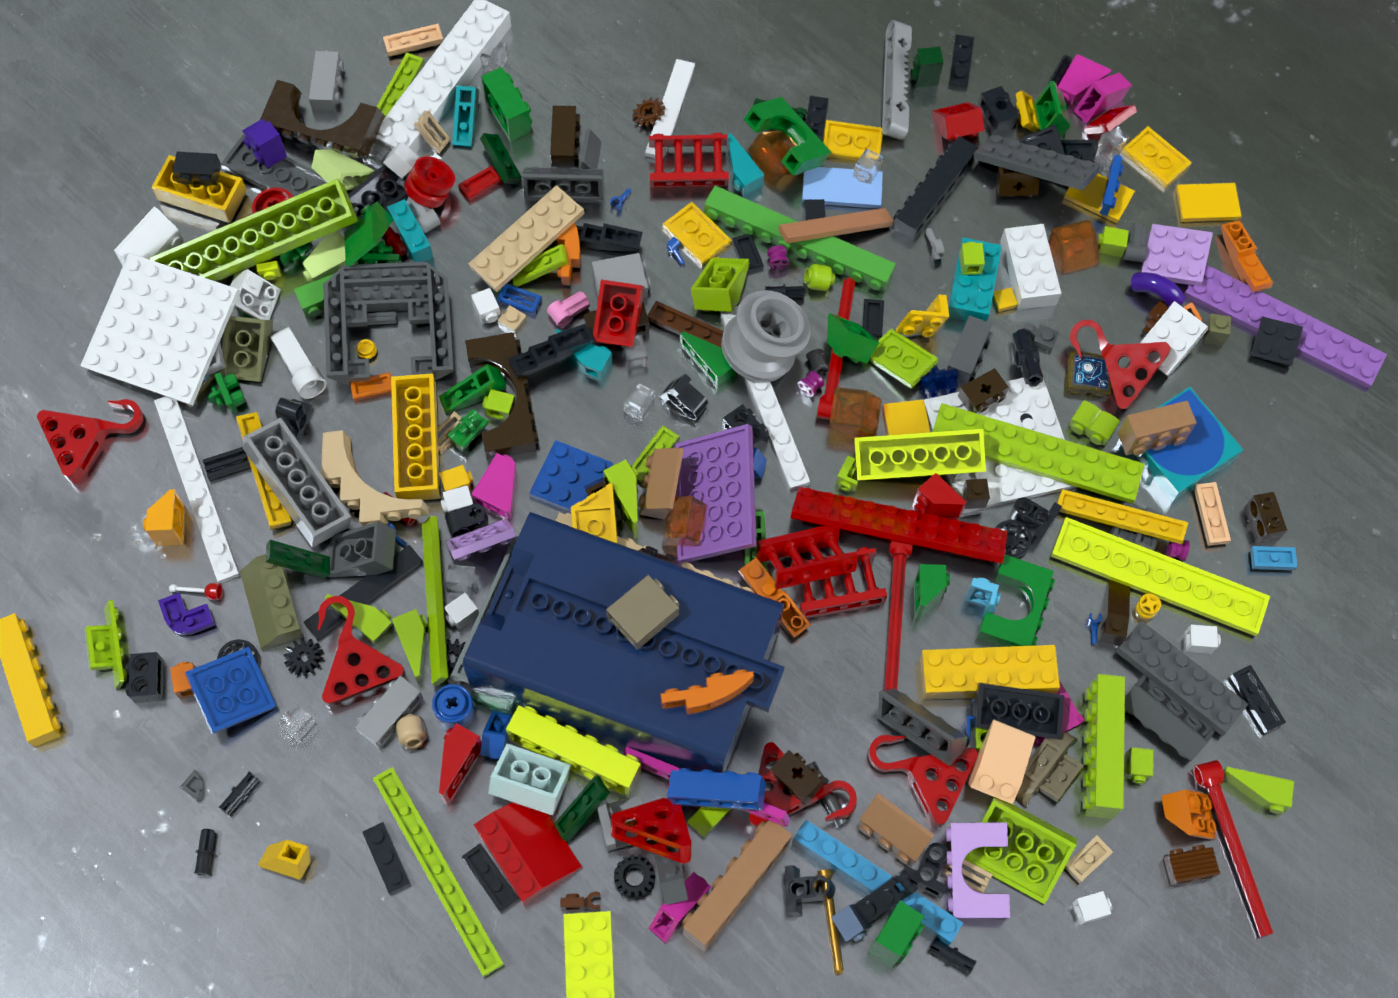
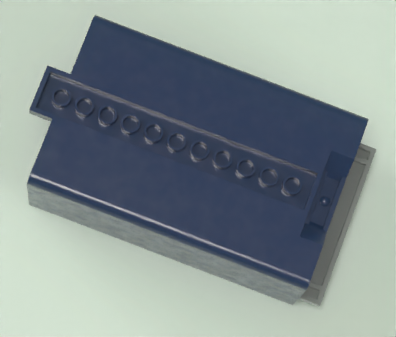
M530 512L519 536L513 537L451 675L452 678L468 683L472 694L513 710H516L518 705L523 708L529 706L544 718L546 715L556 719L558 721L557 724L563 727L569 725L578 731L577 733L582 736L590 735L596 738L598 742L611 745L622 751L629 747L678 768H687L695 772L708 769L715 773H724L750 706L769 712L785 667L768 661L775 639L779 635L784 603ZM649 575L653 580L656 578L663 585V591L668 596L672 595L678 601L679 615L637 650L607 618L606 609ZM737 670L753 671L754 677L751 685L733 699L715 708L689 715L686 714L685 706L662 709L661 693H665L668 689H679V691L688 690L689 687L701 685L704 688L706 687V678H709L712 674L723 673L724 675H730Z

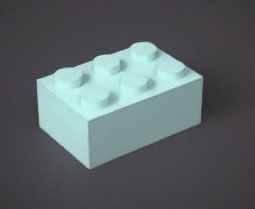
M506 744L491 775L488 794L553 815L568 782L571 765Z

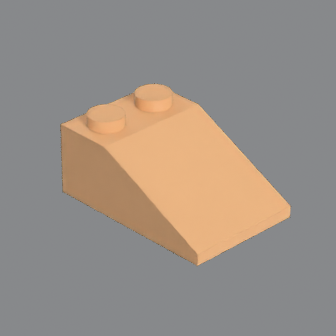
M993 719L967 779L970 787L1013 804L1022 784L1035 736Z

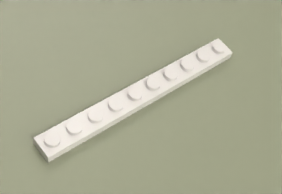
M738 306L732 312L720 311L724 326L733 317L737 316ZM745 378L762 422L769 431V440L789 490L792 491L798 489V487L810 485L809 477L771 383L756 382Z
M166 396L154 400L218 583H224L237 578L240 575L178 401Z

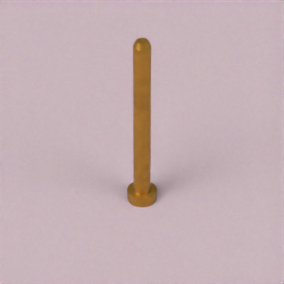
M833 869L817 871V876H824L831 881V877L834 876ZM824 882L822 883L823 892L827 889V884ZM832 897L829 900H825L834 971L836 974H843L844 968L838 928L831 918L836 914L834 898Z

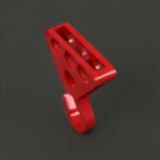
M1092 320L1079 321L1070 332L1071 344L1076 348L1082 359L1077 334L1084 327H1092L1096 330L1101 354L1105 359L1117 406L1122 410L1128 409L1170 354V345L1167 342L1111 345L1107 342L1103 330L1098 323ZM1150 353H1159L1160 360L1157 363L1149 362L1148 356ZM1123 357L1130 359V365L1127 368L1119 366V360ZM1139 369H1145L1148 373L1144 380L1136 378V372ZM1126 386L1134 387L1135 393L1133 396H1124L1123 390Z
M129 399L108 401L111 407L134 411L133 419L125 424L48 410L38 412L37 419L63 475L71 484L80 482L108 434H129L141 426L143 412L136 402Z
M341 596L327 598L321 604L318 612V630H320L326 617V610L331 604L341 603L348 611L346 622L338 640L339 646L322 694V699L326 703L335 702L399 677L404 671L402 664L354 637L352 626L355 609L348 599ZM351 653H357L361 658L357 666H352L348 662V657ZM384 665L389 668L390 674L387 678H380L377 675L379 666ZM359 674L368 676L369 682L366 686L362 687L356 683V677ZM338 682H344L347 685V692L343 695L337 694L335 691V685Z
M881 735L875 738L868 751L871 765L881 772H905L932 826L936 829L942 828L947 822L978 757L976 749L972 747L966 748L950 767L933 755L884 763L876 755L877 747L882 744L903 741L905 736ZM956 763L964 764L966 771H959L956 768ZM933 772L937 780H929L926 777V773ZM946 783H954L957 787V790L950 791L947 788ZM937 802H944L948 810L941 811L938 809Z
M773 742L765 744L758 774L763 777L765 783H772L773 787L771 790L765 791L764 803L786 811L789 816L806 806L812 805L836 790H842L850 797L848 805L825 817V821L843 819L855 811L857 806L856 792L849 783L841 780L823 785L824 787L805 806L794 795L784 794L786 788L772 776L770 769L766 768L769 762H777L784 753ZM796 773V774L794 775L795 778H797V777H799L800 779L803 778L802 774H801V775H798V774ZM752 813L749 816V821L754 830L757 829L762 821L766 823L768 821Z
M660 798L611 815V836L614 839L685 864L691 861L692 841L681 805H672L668 798ZM630 831L638 835L636 837H628L625 833ZM649 838L657 841L658 843L655 845H649L646 843V840ZM671 846L679 849V851L672 853L667 851L666 848Z

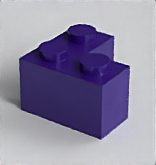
M261 119L242 130L245 137L243 142L248 150L252 149L254 151L253 155L259 164L262 162L266 168H269L287 157L280 134L269 121L265 123Z

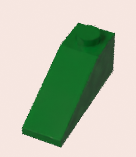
M684 331L680 333V344L717 387L737 373L726 361L721 347Z
M487 364L439 395L445 413L450 414L483 401L485 396L489 395L490 389L501 392L507 388V384L501 370Z

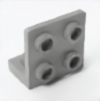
M641 796L606 804L604 800L597 808L607 851L630 846V844L614 839L611 836V815L643 804ZM630 831L625 833L628 837H636L638 835Z

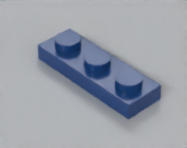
M1115 155L1110 165L1099 214L1107 216L1110 208L1114 209L1117 197H1114V193L1118 192L1121 182L1117 181V179L1123 173L1124 165H1121L1123 156Z

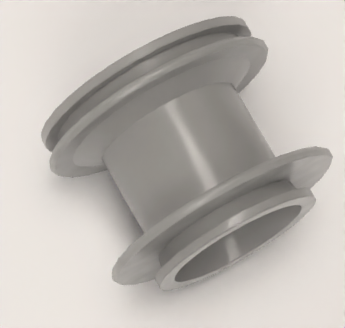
M769 290L755 291L743 298L738 306L737 316L733 317L725 326L721 342L723 355L730 367L744 378L756 382L775 381L790 371L794 365L796 355L800 354L807 347L811 337L810 322L802 308L788 296Z

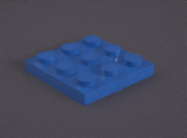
M555 440L529 492V496L571 513V506L588 497L584 486L602 477L604 478L603 470L613 466V462Z
M249 647L185 672V676L211 734L276 707Z

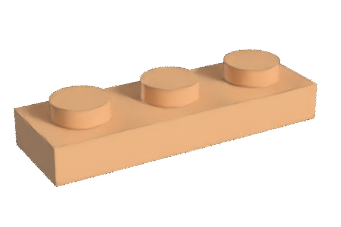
M439 23L383 37L388 57L439 45L444 41Z
M1217 483L1196 484L1193 488L1207 545L1229 544L1231 539Z

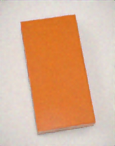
M391 372L370 376V381L350 382L354 402L392 394Z

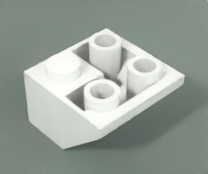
M248 269L236 273L230 287L240 291L235 307L255 319L270 320L281 289Z

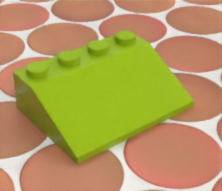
M993 797L980 823L1007 822L1008 846L978 847L971 850L964 859L993 874L992 876L1045 904L1077 845V838L1014 804Z

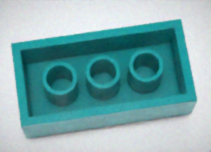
M962 238L948 303L949 319L967 322L970 315L987 322L1002 245ZM962 243H983L985 265L982 274L961 275L959 252Z

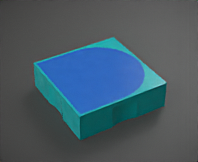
M1188 387L1159 406L1163 407L1188 401L1196 420V425L1186 441L1180 445L1170 444L1160 450L1150 449L1146 450L1143 454L1134 455L1139 462L1145 464L1144 466L1152 475L1153 480L1172 502L1193 489L1196 484L1206 477L1216 474L1236 461L1243 452V448L1191 387Z

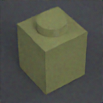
M1210 314L1205 322L1208 330L1203 335V343L1223 346L1230 335L1231 316Z

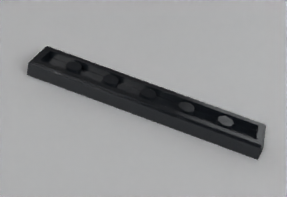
M408 545L394 555L393 570L377 575H367L339 596L366 605L421 565L423 560L411 545ZM330 605L326 610V617L320 630H318L319 611L303 623L318 640L346 619Z

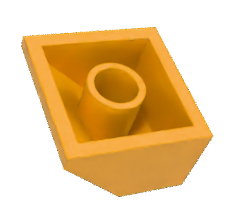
M170 489L147 510L146 518L143 519V529L148 533L149 538L153 540L156 546L183 545L185 505L175 489Z

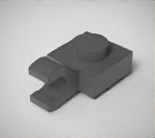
M1026 322L1023 329L1030 332L1031 338L1034 339L1033 345L1052 351L1059 331L1041 324L1037 329L1034 324Z

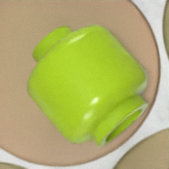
M812 264L805 270L804 283L807 284L809 289L827 291L835 282V274L832 273L830 266Z

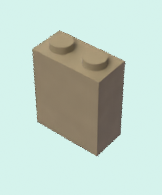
M649 575L606 609L607 618L637 650L679 615L678 601L672 595L668 596L663 591V585L656 578L653 580Z

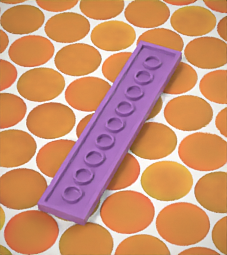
M1207 264L1202 286L1189 285L1184 294L1186 298L1220 315L1231 316L1232 321L1256 333L1262 316L1303 326L1296 353L1367 389L1372 386L1387 356L1386 353L1261 291L1252 292L1249 285Z

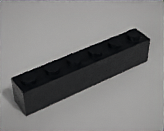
M960 136L954 142L951 141L946 148V153L938 157L934 169L930 168L926 173L924 182L920 181L914 190V195L908 196L904 203V208L897 210L893 217L895 220L893 228L914 240L975 160L974 152L979 147Z

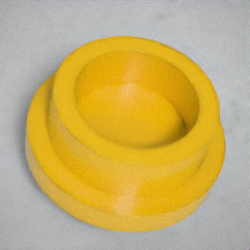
M364 339L357 344L356 353L361 359H371L376 355L377 347L373 341Z

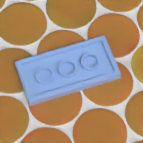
M817 167L804 172L802 203L806 199H824L825 205L881 209L883 172Z

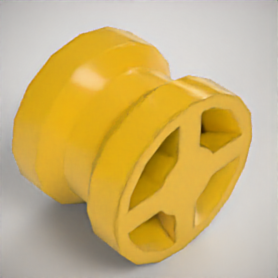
M1145 594L1136 604V613L1143 619H1151L1160 610L1161 601L1154 594Z

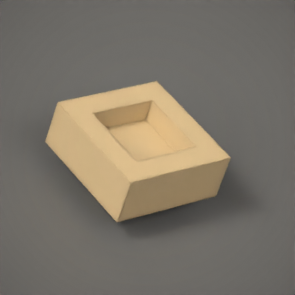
M509 305L498 319V324L515 334L527 317Z

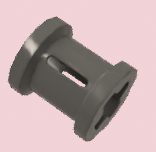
M814 349L806 354V358L810 361V370L818 375L825 374L829 368L824 362V351Z

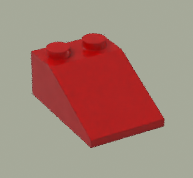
M601 279L593 331L595 342L629 347L634 346L645 286Z
M457 723L453 728H449L444 736L445 742L439 794L446 805L450 803L481 753L482 742L480 736Z

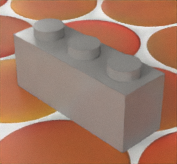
M315 51L309 93L312 111H335L336 104L340 102L338 88L342 86L340 73L344 71V61L340 59L339 52Z
M399 676L397 680L394 679L389 683L387 691L382 697L379 696L374 700L371 710L367 714L364 713L360 716L356 729L377 748H380L396 730L397 722L404 715L410 714L423 699L421 692L403 677Z

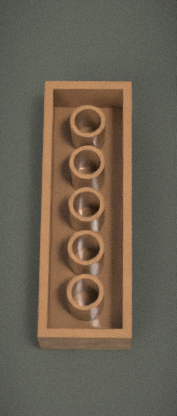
M769 820L767 823L762 821L755 830V838L753 840L748 839L741 847L742 851L739 858L737 859L735 856L726 866V874L724 876L719 875L713 882L711 893L709 895L705 893L698 901L695 913L690 911L682 921V935L703 952L707 950L789 846L792 834L781 825Z

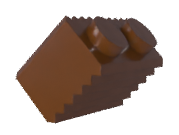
M1197 845L1191 847L1192 851L1183 852L1182 848L1169 851L1170 855L1164 858L1171 886L1215 878L1220 875L1213 847L1205 848V845Z

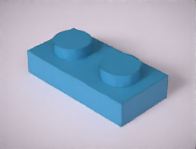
M1252 546L1250 549L1252 569L1296 570L1297 568L1295 547Z

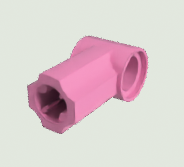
M579 291L564 301L557 300L550 304L547 308V313L556 325L561 328L569 324L575 315L589 308L590 303L586 295Z

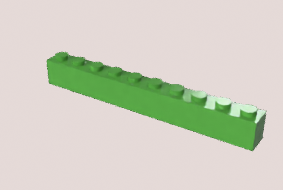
M714 186L704 204V213L710 219L721 221L728 227H735L745 234L758 237L765 243L785 246L787 251L795 253L800 258L811 260L816 264L830 266L835 273L848 276L852 280L864 283L874 290L884 292L894 274L896 263L833 236L786 244L778 231L779 225L799 221L720 187Z

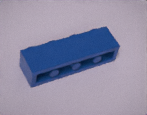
M680 768L679 770H671L667 797L672 805L763 810L766 783L763 777L755 772H747L746 774H737L733 771L715 773L708 769L695 772L687 768Z

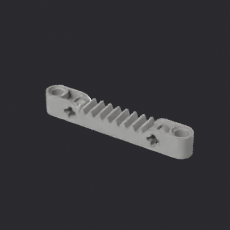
M892 20L887 27L885 40L882 133L903 140L909 128V106L906 102L908 98L905 97L908 94L905 90L908 85L905 83L908 81L906 78L908 72L906 70L909 66L906 64L909 62L907 59L909 53L907 51L911 48L912 27Z

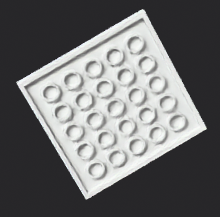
M128 253L80 366L193 406L240 291L236 288Z
M1024 378L1006 381V384L1009 386L1006 398L998 404L993 403L989 405V408L982 413L977 412L980 415L1065 440L1044 379L1043 382L1034 387L1025 384ZM959 392L924 400L931 431H933L941 403L967 410L958 398ZM1028 413L1032 416L1033 420L1026 418L1021 422L1020 417L1022 414ZM986 459V472L946 474L949 486L962 498V489L966 480L987 478L990 499L986 508L1012 503L1021 497L1029 499L1060 492L1062 489L1078 488ZM964 507L962 514L986 508L965 509Z

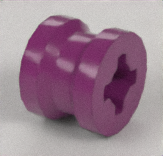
M773 246L767 250V256L770 258L769 267L771 269H783L789 265V259L786 257L787 248L785 246Z
M810 370L806 374L805 379L802 378L798 381V385L806 395L812 397L816 394L817 389L824 386V381L816 372Z
M1184 540L1183 544L1169 541L1167 556L1171 558L1177 557L1181 561H1186L1190 542Z

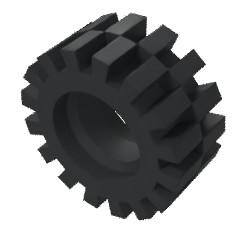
M630 855L628 858L624 857L621 862L619 861L614 870V883L618 892L622 893L624 897H630L633 900L635 898L641 899L644 895L647 896L655 883V871L652 863L650 864L649 860L642 858L641 855H638V857ZM639 869L642 871L644 879L639 885L633 886L626 881L625 877L629 870Z

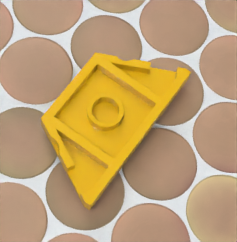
M612 483L591 494L583 501L571 506L572 527L618 543Z

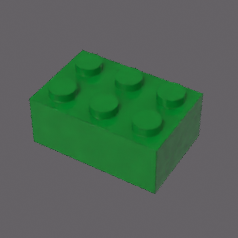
M500 67L482 75L484 98L509 140L512 142L532 133L531 124L533 122L529 115L531 108L527 101L524 102L522 100L520 89L514 87L510 73H506L503 67Z
M899 901L868 952L891 967L896 962L900 964L911 950L913 941H915L925 926L921 922L924 915L904 902Z

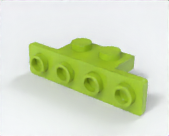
M108 600L104 608L106 625L86 626L84 629L90 671L112 669L115 689H120L124 681H126L127 673L126 669L122 668L124 651L123 648L119 647L121 630L116 625L118 608L114 607L113 600Z

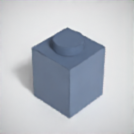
M854 904L848 905L831 917L846 942L853 939L857 942L868 935L866 931L872 927L870 923L866 924L853 907Z

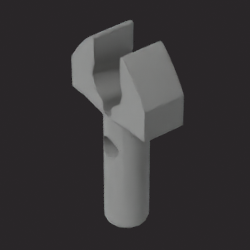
M927 228L925 234L932 246L933 258L935 260L944 258L942 253L945 251L941 239L937 240L933 230Z

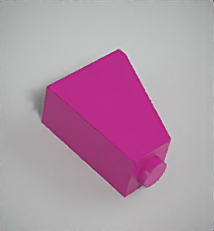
M1076 54L1058 86L1063 93L1066 104L1073 106L1079 102L1091 84L1108 77L1111 69Z
M1120 73L1095 81L1091 84L1074 112L1088 124L1121 101L1132 84Z
M496 453L471 494L473 503L480 504L483 508L509 521L512 519L517 474L516 463L513 458Z
M695 872L685 880L688 900L668 905L663 903L648 928L664 943L670 940L683 924L682 921L687 914L697 908L700 898L705 893H708L711 888L707 881Z

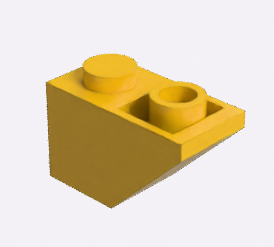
M290 840L268 845L258 863V867L301 880L311 862L308 846Z

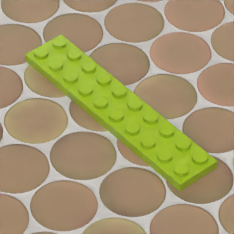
M941 403L932 432L983 429L986 460L1133 504L1135 502L1144 463Z

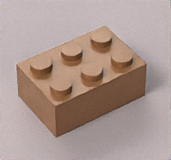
M1188 401L1127 415L1118 431V436L1126 455H1140L1146 452V450H1160L1166 445L1173 444L1176 446L1184 443L1196 425V420Z

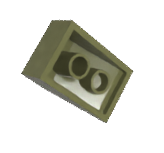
M230 316L223 333L222 353L226 368L220 370L222 376L234 373L239 380L261 382L272 341L270 338L273 330L272 320Z

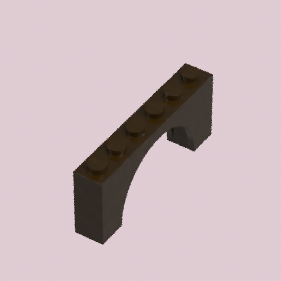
M281 80L276 81L260 120L263 119L265 123L269 121L278 133H281L282 136L288 139L295 137L306 144L312 142L320 148L330 147L335 152L342 153L344 151L355 158L360 156L368 158L385 117L378 107L360 103L354 114L344 123L331 129H312L303 125L300 118L299 101L302 92L294 84Z
M514 332L465 340L470 368L484 367L488 364L500 369L502 375L512 383L517 393L516 403L509 417L494 429L482 432L486 459H493L496 453L502 456H511L536 451L535 443H539L537 430L533 431L532 425L535 424L534 413L529 412L528 406H532L530 393H525V388L528 387L527 376L517 379L508 362L510 357L518 355V352L521 351L520 340L515 339Z

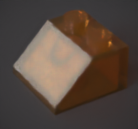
M775 130L759 133L748 151L764 170V173L771 179L784 176L789 172L781 161L789 149L795 147L796 144L787 134Z
M1090 219L1052 228L1048 242L1061 274L1099 265L1097 235Z
M835 388L830 426L854 440L860 437L877 436L882 399L866 390Z
M693 496L675 497L673 510L666 517L662 545H700L706 504Z

